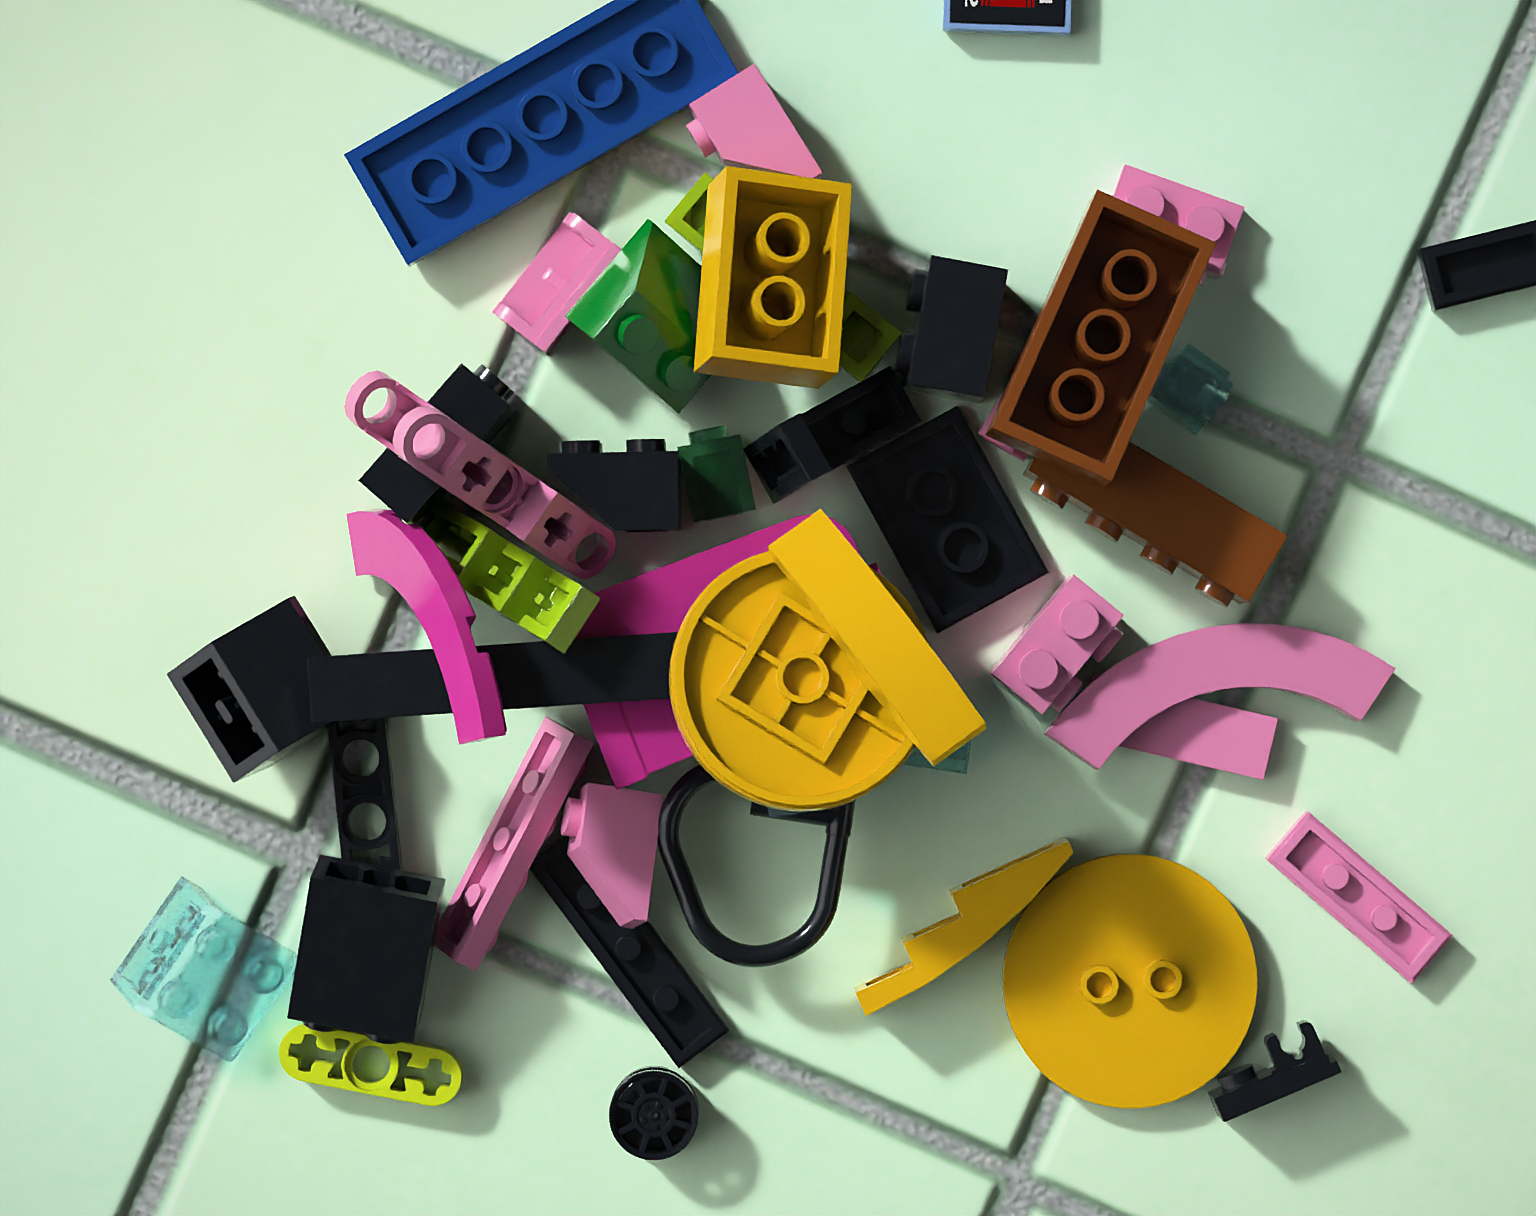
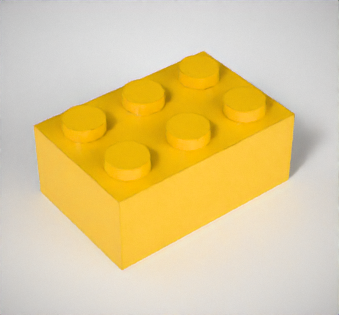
M726 166L708 185L693 373L819 389L839 373L852 184Z

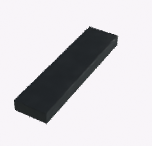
M564 836L535 857L530 870L679 1069L730 1031V1028L648 918L646 922L633 929L618 925L567 855L569 836Z

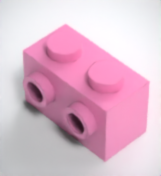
M1075 574L1068 575L989 671V674L1037 713L1043 715L1049 706L1059 712L1082 685L1083 682L1075 677V674L1091 656L1097 662H1101L1119 641L1123 633L1115 626L1124 615Z

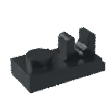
M1304 1019L1296 1022L1302 1036V1042L1299 1047L1300 1053L1297 1057H1294L1290 1052L1282 1050L1280 1041L1272 1032L1264 1037V1044L1273 1067L1269 1069L1264 1067L1255 1071L1253 1064L1250 1063L1227 1071L1217 1078L1220 1087L1212 1089L1207 1093L1217 1116L1223 1122H1227L1342 1072L1337 1060L1325 1053L1310 1022Z

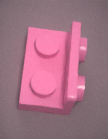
M1124 164L1112 196L1217 242L1198 285L1204 286L1207 277L1214 280L1221 278L1227 265L1225 261L1245 206Z

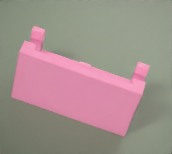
M569 212L562 221V224L501 302L497 304L492 313L548 356L573 324L565 315L621 251V248L581 217Z

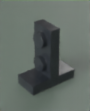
M890 365L868 377L862 383L859 382L802 414L798 413L778 424L743 448L771 501L775 504L809 483L921 422V419Z

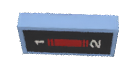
M943 0L942 31L1069 36L1072 0Z

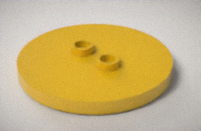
M769 551L749 557L724 571L703 590L687 612L677 633L670 659L669 690L672 710L678 729L695 759L715 780L733 793L748 801L779 810L802 812L834 808L852 802L880 786L898 770L916 745L854 673L851 660L814 618L808 601L771 559ZM869 566L927 641L924 629L908 601L883 575Z
M1117 853L1092 858L1066 869L1051 879L1022 910L1007 943L1002 970V991L1009 1023L1018 1042L1033 1064L1049 1080L1072 1095L1091 1103L1123 1109L1146 1108L1173 1102L1191 1094L1214 1078L1228 1064L1246 1036L1252 1021L1258 988L1257 966L1251 939L1243 921L1228 899L1212 883L1191 869L1169 859L1138 853Z

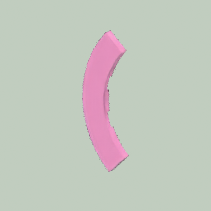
M1257 623L1206 627L1178 634L1142 648L1114 664L1087 684L1062 709L1044 735L1094 770H1099L1113 751L1134 730L1172 705L1198 695L1238 688H1269L1293 693L1336 709L1355 722L1363 719L1396 668L1370 652L1346 641L1304 628Z

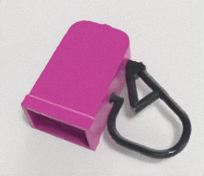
M812 514L791 518L594 592L593 594L601 599L575 639L678 632L687 612L697 597L714 579L735 564L754 555L769 551L768 546ZM828 517L860 555L857 545L846 527L833 518ZM876 562L868 565L881 574ZM670 698L583 704L616 790L646 779L648 774L693 756L678 729ZM699 764L686 772L672 786L662 803L658 820L659 833L657 843L660 856L689 929L699 943L710 953L726 962L743 967L773 966L803 954L824 936L836 914L856 800L834 808L802 812L779 810L751 802L750 815L826 826V840L816 903L807 921L796 932L775 942L763 945L743 944L722 934L710 920L680 844L679 827L685 807L697 792L717 782Z

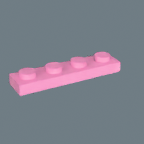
M546 716L437 926L434 946L455 962L475 971L478 970L485 954L495 945L499 935V927L514 898L525 887L528 879V870L543 841L553 832L557 823L558 812L573 783L583 774L587 756L594 744L565 725Z

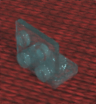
M181 876L110 981L134 1010L220 1058L232 1062L236 1059L293 976L297 953L225 912L202 887Z

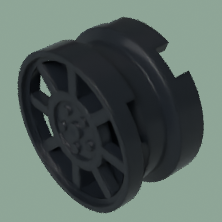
M645 1066L629 1073L616 1087L609 1107V1124L614 1138L625 1151L644 1160H663L676 1155L689 1144L698 1124L699 1104L695 1090L684 1076L664 1066Z

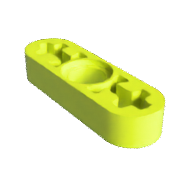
M300 1023L285 1034L279 1046L280 1063L285 1072L296 1080L426 1106H439L450 1101L458 1092L463 1081V1067L454 1052L442 1046L413 1041V1043L401 1041L396 1044H382L370 1040L364 1033L343 1029L321 1032L310 1029L303 1023ZM307 1034L317 1036L316 1045L318 1048L336 1052L339 1049L337 1038L348 1040L350 1044L345 1050L341 1062L343 1077L331 1074V1070L336 1063L333 1060L316 1059L311 1068L302 1067V1057L297 1053H292V1045L301 1044L307 1037ZM364 1046H377L387 1054L390 1067L383 1079L371 1082L357 1075L353 1066V1059L360 1048ZM400 1051L412 1053V1057L407 1065L410 1067L423 1069L427 1068L431 1059L441 1060L442 1071L446 1074H451V1083H441L436 1093H431L425 1090L426 1080L407 1075L404 1078L406 1089L393 1086V1082L401 1068Z

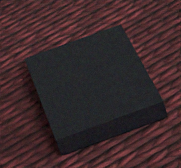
M958 405L846 466L937 634L1049 573Z

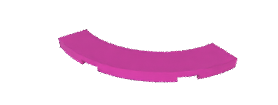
M371 509L347 513L356 576L373 575L388 582L407 601L426 632L447 688L459 745L481 742L506 735L505 716L490 655L487 652H477L471 633V626L476 619V614L461 581L441 549L416 523H404L392 510Z

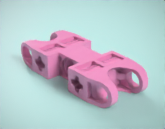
M378 370L368 372L358 378L351 386L344 405L346 417L365 433L396 453L398 457L506 528L523 542L581 579L592 578L607 566L614 554L616 546L615 534L611 529L563 497L553 488L386 373ZM378 388H386L388 395L384 408L373 417L364 418L363 406L366 398ZM590 534H597V546L594 552L587 559L576 562L575 553L579 543Z

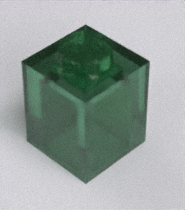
M725 425L688 433L690 445L677 448L693 523L696 524L756 511L740 434L727 437Z

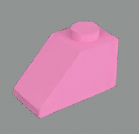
M755 63L689 104L690 112L695 120L685 126L705 158L716 152L725 166L815 179L822 178L820 167Z
M588 782L575 792L574 798L568 797L564 804L561 818V835L569 836L567 855L618 925L633 929L646 922L648 918L659 833L658 820L663 803V795L626 788L616 790L614 786Z

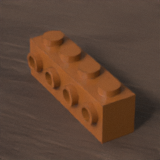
M1130 441L1113 480L1103 488L1035 457H1032L1022 474L1034 481L1030 492L1059 509H1063L1065 504L1069 502L1089 514L1084 522L1088 527L1114 542H1118L1122 534L1144 547L1139 556L1146 562L1170 575H1173L1177 567L1199 580L1194 587L1197 592L1226 608L1231 600L1239 604L1247 603L1251 600L1288 537L1285 533Z

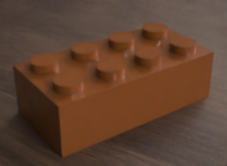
M1097 189L1088 201L985 435L1102 488L1113 480L1217 242Z

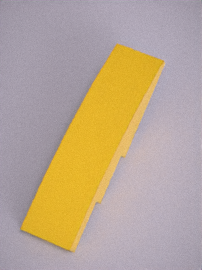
M819 509L768 546L771 559L808 601L814 618L851 660L854 673L933 767L987 729L986 722L900 605L822 509Z
M1063 837L950 888L949 892L958 909V913L901 938L911 962L854 987L865 1016L925 986L987 942L1035 898L1074 853L1069 841Z

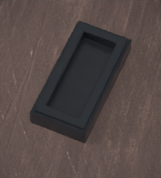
M1536 220L1418 249L1417 254L1431 311L1536 286Z

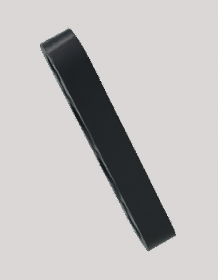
M387 718L376 719L377 732L358 729L344 735H340L339 721L328 727L341 858L353 861L352 848L373 850L388 844L390 858L385 856L376 857L377 866L403 870ZM349 720V721H341V722L351 723L352 720ZM358 739L367 740L372 743L379 754V764L376 770L364 777L350 773L343 761V754L347 745ZM373 803L384 812L386 818L385 828L377 838L371 840L362 839L352 831L350 815L359 804ZM367 857L362 858L357 862L367 863Z

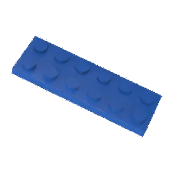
M613 0L345 153L344 156L407 266L411 267L687 109L690 103L738 74V71L697 0Z

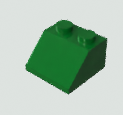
M647 219L565 317L650 392L679 414L711 376L693 373L702 266L655 223Z

